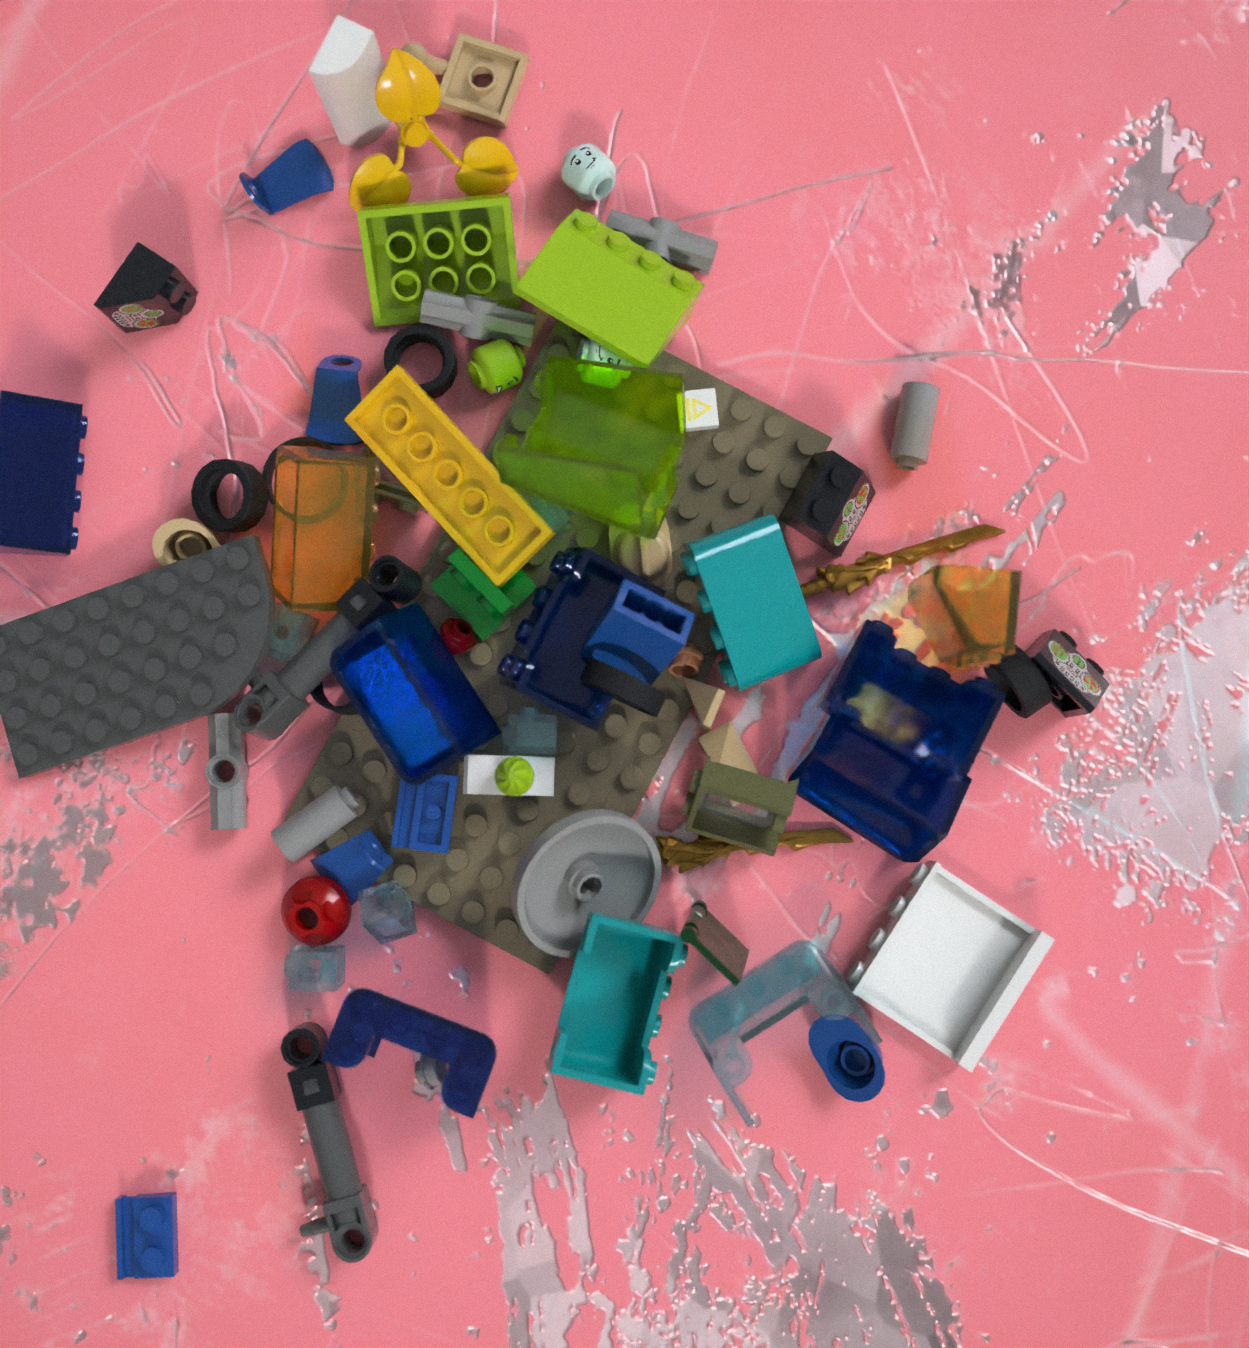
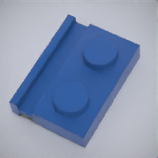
M402 769L391 847L449 854L460 776Z
M177 1192L137 1194L136 1196L120 1195L115 1199L117 1280H122L125 1277H135V1279L174 1277L179 1272Z

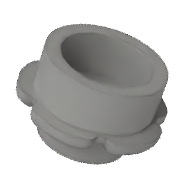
M425 1051L421 1054L420 1061H417L415 1064L416 1079L419 1084H424L427 1090H434V1087L445 1084L447 1081L448 1069L446 1060L439 1052L430 1054L429 1051Z

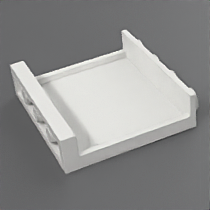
M928 860L926 864L920 863L913 871L909 879L912 886L905 897L902 895L898 896L888 912L892 916L884 930L878 928L872 935L867 946L871 950L863 962L858 960L849 971L847 980L850 983L846 988L852 994L860 997L972 1073L1055 939L1043 931L1033 928L942 868L941 864L937 861Z

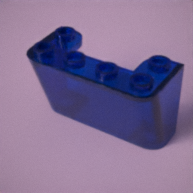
M569 547L564 552L559 550L553 557L549 566V571L552 573L546 585L542 584L535 592L531 602L534 608L528 620L523 619L514 635V639L517 642L511 654L506 653L501 659L497 668V674L500 675L499 683L596 731L613 696L596 690L579 680L588 662V659L579 655L588 631L624 578L661 597H664L666 591L588 547Z
M866 619L853 633L819 707L831 717L943 778L952 781H960L966 778L1007 695L996 690L997 685L983 677H976L975 680L968 679L961 684L950 679L951 675L947 671L936 666L928 667L917 661V656L911 651L904 648L895 649L897 638L893 635V628L888 624L878 620L870 621Z
M355 989L346 996L321 1060L342 1068L355 1067L364 1060L366 1055L373 1058L376 1056L382 1039L449 1064L450 1066L442 1085V1099L451 1110L474 1119L496 1060V1045L491 1037L370 989Z

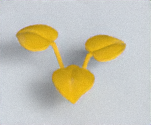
M392 48L388 61L375 87V102L381 114L395 122L400 137L396 140L398 145L397 160L393 164L387 155L376 153L370 155L358 165L352 176L348 191L351 209L357 212L362 206L405 203L408 201L412 189L409 176L400 170L404 164L406 145L419 147L427 140H431L455 165L460 166L455 174V183L463 193L469 196L491 195L502 192L516 179L519 167L508 147L500 140L489 136H481L470 141L463 150V159L458 158L435 135L434 131L429 129L424 116L433 114L438 109L441 101V90L436 77L415 56L399 48Z

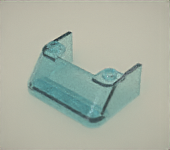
M801 939L793 942L743 974L741 982L736 987L729 983L696 1004L690 1011L688 1018L690 1030L714 1074L748 1128L755 1123L749 1108L736 1089L737 1086L749 1078L753 1068L752 1058L744 1043L811 1001L816 1011L827 1020H841L852 1013L875 1045L883 1042L846 982L821 947L811 940Z

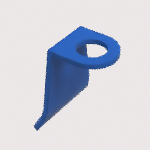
M306 138L289 147L254 179L245 172L239 174L240 181L250 198L260 209L269 215L312 196L333 191L334 189L333 177L326 161L317 148Z
M331 355L323 358L317 366L309 421L306 429L308 437L322 440L327 444L342 446L356 445L364 442L344 420L362 401L358 380V372L362 368V361L349 355ZM344 361L352 364L347 366H339L332 363Z
M370 829L310 860L320 876L334 880L343 888L350 900L351 906L395 861Z

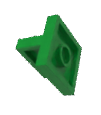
M459 548L447 558L451 565L429 585L462 620H465L472 626L474 632L484 642L539 589L521 569L502 587H497L475 562Z

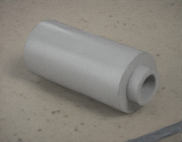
M906 382L902 385L889 459L896 462V468L916 471L918 466L927 464L940 389L935 385L924 382Z
M335 784L272 830L271 836L281 852L291 862L295 863L358 816L356 807L360 803L347 786L341 789Z

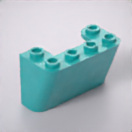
M773 513L765 514L683 544L686 552L680 553V558L687 575L695 576L700 582L702 589L696 591V595L702 612H710L714 623V627L709 628L712 642L716 651L723 649V660L717 662L724 683L741 692L822 658L815 629L780 526Z
M589 911L551 1045L548 1060L550 1073L644 1096L646 1085L653 1084L657 1072V1061L652 1060V1053L648 1047L651 1037L656 1038L660 1030L662 1016L658 1014L661 999L666 1000L668 998L672 983V977L668 976V973L674 974L677 967L683 968L688 955V945L684 944L681 940L680 933L677 930Z

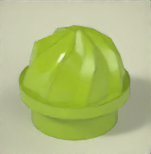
M512 756L505 758L498 764L495 770L494 779L496 786L502 793L508 796L525 794L534 782V770L531 764L521 757Z

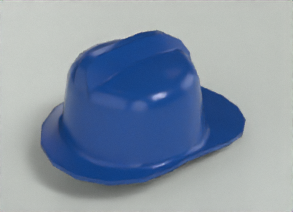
M828 1014L814 1021L809 1030L808 1043L812 1054L834 1090L846 1100L858 1103L870 1101L879 1095L885 1083V1069L881 1049L875 1040L870 1038L857 1022L844 1015Z

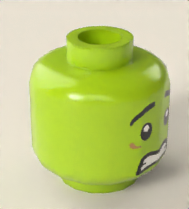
M502 338L474 349L471 354V361L467 363L470 378L476 388L479 390L484 389L490 394H497L517 385L522 380V368L526 366L522 350L517 345L513 347L507 340Z

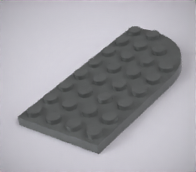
M249 535L0 625V714L19 778H28L207 716L229 703L248 685L262 664L269 648L275 620L274 587L259 536Z

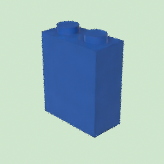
M624 578L592 623L579 655L588 660L589 658H594L652 685L684 647L696 614Z

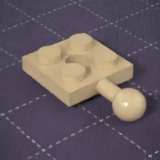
M461 32L458 34L449 61L428 55L426 49L416 42H409L402 46L401 50L418 58L431 72L443 76L440 85V108L507 129L530 64L528 54ZM479 74H488L493 78L492 83L485 88L475 86L473 80Z

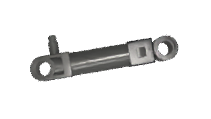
M393 555L381 556L374 561L369 570V580L360 577L335 602V605L340 610L278 673L269 670L262 677L260 673L256 672L248 683L252 689L235 705L233 711L235 726L239 730L263 740L270 741L281 736L289 725L310 705L305 698L367 635L375 639L400 613V610L393 602L406 604L416 598L422 585L419 573Z
M304 1022L288 1032L283 1038L281 1054L284 1060L294 1067L287 1075L297 1111H303L326 1199L322 1204L325 1216L302 1224L300 1226V1234L302 1237L329 1232L336 1256L342 1261L355 1263L363 1260L373 1247L378 1236V1223L367 1184H362L339 1101V1095L342 1093L333 1057L330 1055L321 1058L328 1045V1036L324 1028L319 1024ZM298 1036H306L311 1040L313 1044L312 1053H304L299 1050L297 1046ZM351 1229L360 1231L364 1236L365 1242H352L347 1235V1231Z

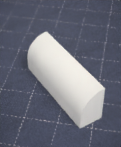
M337 14L308 71L339 142L348 146H364L379 139L391 123V120L381 114L375 102V87L385 64L374 31Z

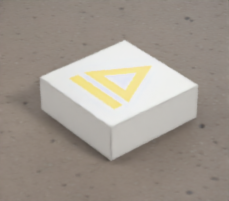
M715 388L677 392L681 432L719 428Z

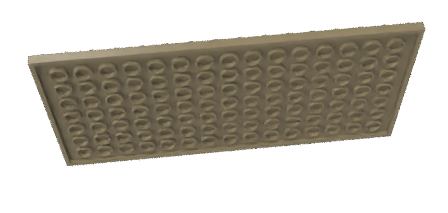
M557 320L484 453V456L556 532L521 568L539 589L485 642L476 634L477 642L470 651L460 655L448 652L439 641L440 627L448 618H461L429 585L451 565L447 558L457 548L463 553L465 551L443 529L419 572L422 584L419 594L411 602L401 605L400 613L394 618L381 642L389 653L392 666L391 679L385 694L376 705L361 714L341 715L284 821L289 819L336 784L341 789L347 786L360 803L356 807L358 816L316 846L315 849L325 853L370 829L395 860L379 876L376 882L548 975L559 956L546 953L535 946L518 925L512 909V884L522 857L530 845L546 829L575 813L586 810L606 809L623 813L632 818L692 705L683 678L670 674L668 666L651 685L667 695L657 717L650 716L619 702L579 680L588 662V659L579 655L588 631L621 584L613 571L609 544V523L614 513L623 505L636 501L647 502L657 507L665 516L670 533L672 569L667 580L657 589L651 590V592L696 614L687 640H692L693 643L699 645L700 651L704 656V662L699 667V673L689 679L704 683L721 649L716 651L709 633V628L714 627L710 612H702L696 595V591L702 589L700 582L695 576L687 575L680 558V553L686 552L683 544L768 513L774 514L783 533L787 524L778 519L813 454L825 452L833 439L665 350L662 351L646 372L633 365L630 376H623L616 386H606L586 381L582 378L580 369L575 367V361L582 338L588 339V337L560 320ZM715 388L719 428L681 432L677 392ZM375 654L348 704L359 699L370 687L376 671ZM464 755L555 757L554 796L463 794ZM402 769L460 776L449 854L391 847Z

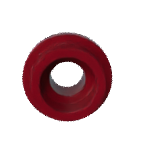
M448 618L440 627V644L452 654L460 655L470 651L477 642L472 626L465 620Z

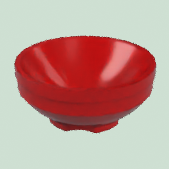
M307 876L298 880L289 888L281 903V916L286 930L296 940L310 946H322L335 941L345 932L351 920L352 909L346 892L334 880L324 876ZM308 907L315 911L318 917L317 926L307 927L302 924L299 919L301 908Z

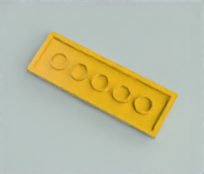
M398 364L344 419L497 587H502L556 534L548 523L406 370Z

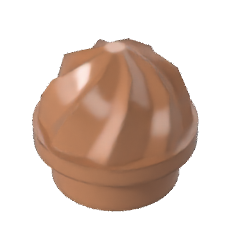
M686 640L684 647L669 663V673L680 678L696 676L699 673V667L704 662V656L700 651L699 645L693 643L692 640Z

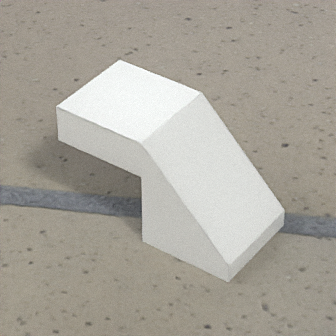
M464 755L463 794L506 795L496 786L494 774L498 764L505 758L512 756ZM516 756L527 760L534 770L533 785L529 791L521 796H554L555 757Z

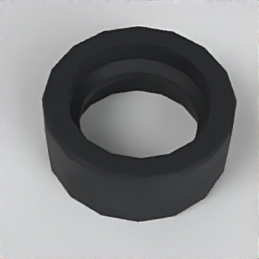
M413 324L402 328L390 338L384 351V367L387 374L397 364L399 365L402 352L410 345L418 342H428L441 352L443 368L433 381L419 384V386L432 399L442 396L452 387L457 376L458 360L450 340L440 330L429 325Z
M231 459L212 460L203 466L194 478L191 490L192 506L198 519L206 527L219 532L235 533L250 530L258 525L265 515L269 501L268 487L263 475L253 465ZM235 474L242 484L244 498L241 509L236 516L228 519L221 514L217 505V491L219 484L226 475Z
M1007 642L984 658L982 662L983 669L989 682L1003 702L1018 716L1027 719L1051 702L1052 692L1042 672L1034 661L1014 643Z

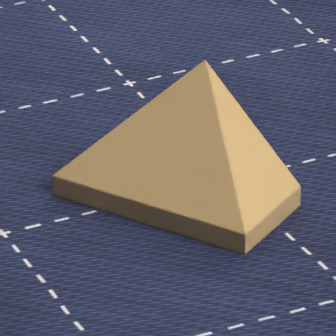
M683 677L701 728L709 732L726 691Z
M731 721L697 738L706 757L707 755L711 756L710 761L759 774ZM730 800L731 803H732V805H735V804L739 803V802Z

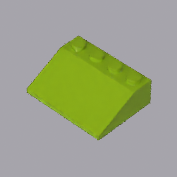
M511 193L362 206L357 211L374 327L421 323L419 322L420 310L425 289L465 297V295L483 296L498 301L499 305L522 309L521 297L513 293L516 284L519 282Z
M576 208L559 224L516 284L513 293L646 372L690 319L705 284L695 279L690 272L680 270L666 262L658 253L646 250L634 243L626 234L614 231L602 224L594 215L582 212Z

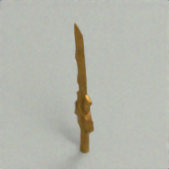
M981 524L885 555L866 551L864 558L856 559L855 564L848 567L840 563L838 566L828 564L827 567H817L816 574L819 578L811 580L806 584H801L800 588L804 599L824 592V590H831L832 594L846 590L847 596H850L864 585L870 586L875 578L881 574H889L891 567L903 563L912 565L923 557L940 551L951 553L968 543L1006 533V530Z
M835 828L811 829L780 833L777 847L788 846L793 851H798L818 844L853 843L854 841ZM669 835L667 837L656 836V840L660 844L657 848L661 862L666 861L665 867L679 866V873L699 865L704 867L713 859L721 856L728 858L732 851L745 850L749 856L759 853L702 835H698V839L695 842L687 843L682 839Z

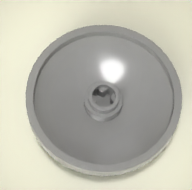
M594 809L565 817L546 829L530 845L517 867L512 884L511 902L518 925L529 940L544 952L559 957L575 958L589 911L642 922L655 901L661 882V859L658 848L650 834L634 819L623 813L606 809Z

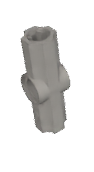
M614 209L608 215L605 225L614 231L626 234L631 241L639 246L658 253L663 260L672 265L709 275L718 248V241L682 231L678 224L666 218L653 217L649 221Z
M425 289L419 322L457 330L460 335L477 340L490 341L492 338H502L508 342L531 346L537 313L499 305L498 301L483 296L465 295V297Z
M233 713L209 714V761L206 764L205 775L210 783L211 830L247 828L246 781L249 778L250 770L245 760V734L235 726ZM230 761L234 766L235 774L230 781L226 782L221 777L220 771L222 765Z

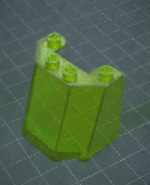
M550 355L543 370H538L535 378V390L537 393H540L541 411L534 424L528 426L526 438L521 447L519 448L517 437L513 434H505L502 440L497 441L495 444L493 462L495 465H498L500 482L627 533L655 540L678 487L679 475L676 473V465L681 452L684 450L686 441L684 375L682 373Z

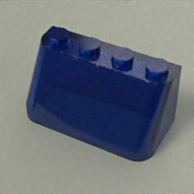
M4 390L0 391V553L66 557L71 554V550H76L79 532L77 527H73L74 512H79L82 499L81 490H76L77 475H82L85 463L84 453H79L80 438H85L88 426L87 417L82 416L83 404Z
M418 602L376 618L338 646L331 654L330 667L334 676L397 774L408 784L420 785L502 733Z
M842 696L833 705L788 778V782L799 779L796 795L893 857L907 863L920 861L948 836L972 781V778L959 771L953 765L946 763L927 751L923 746L916 744L894 730L890 725L883 723L861 709L857 704L850 702Z

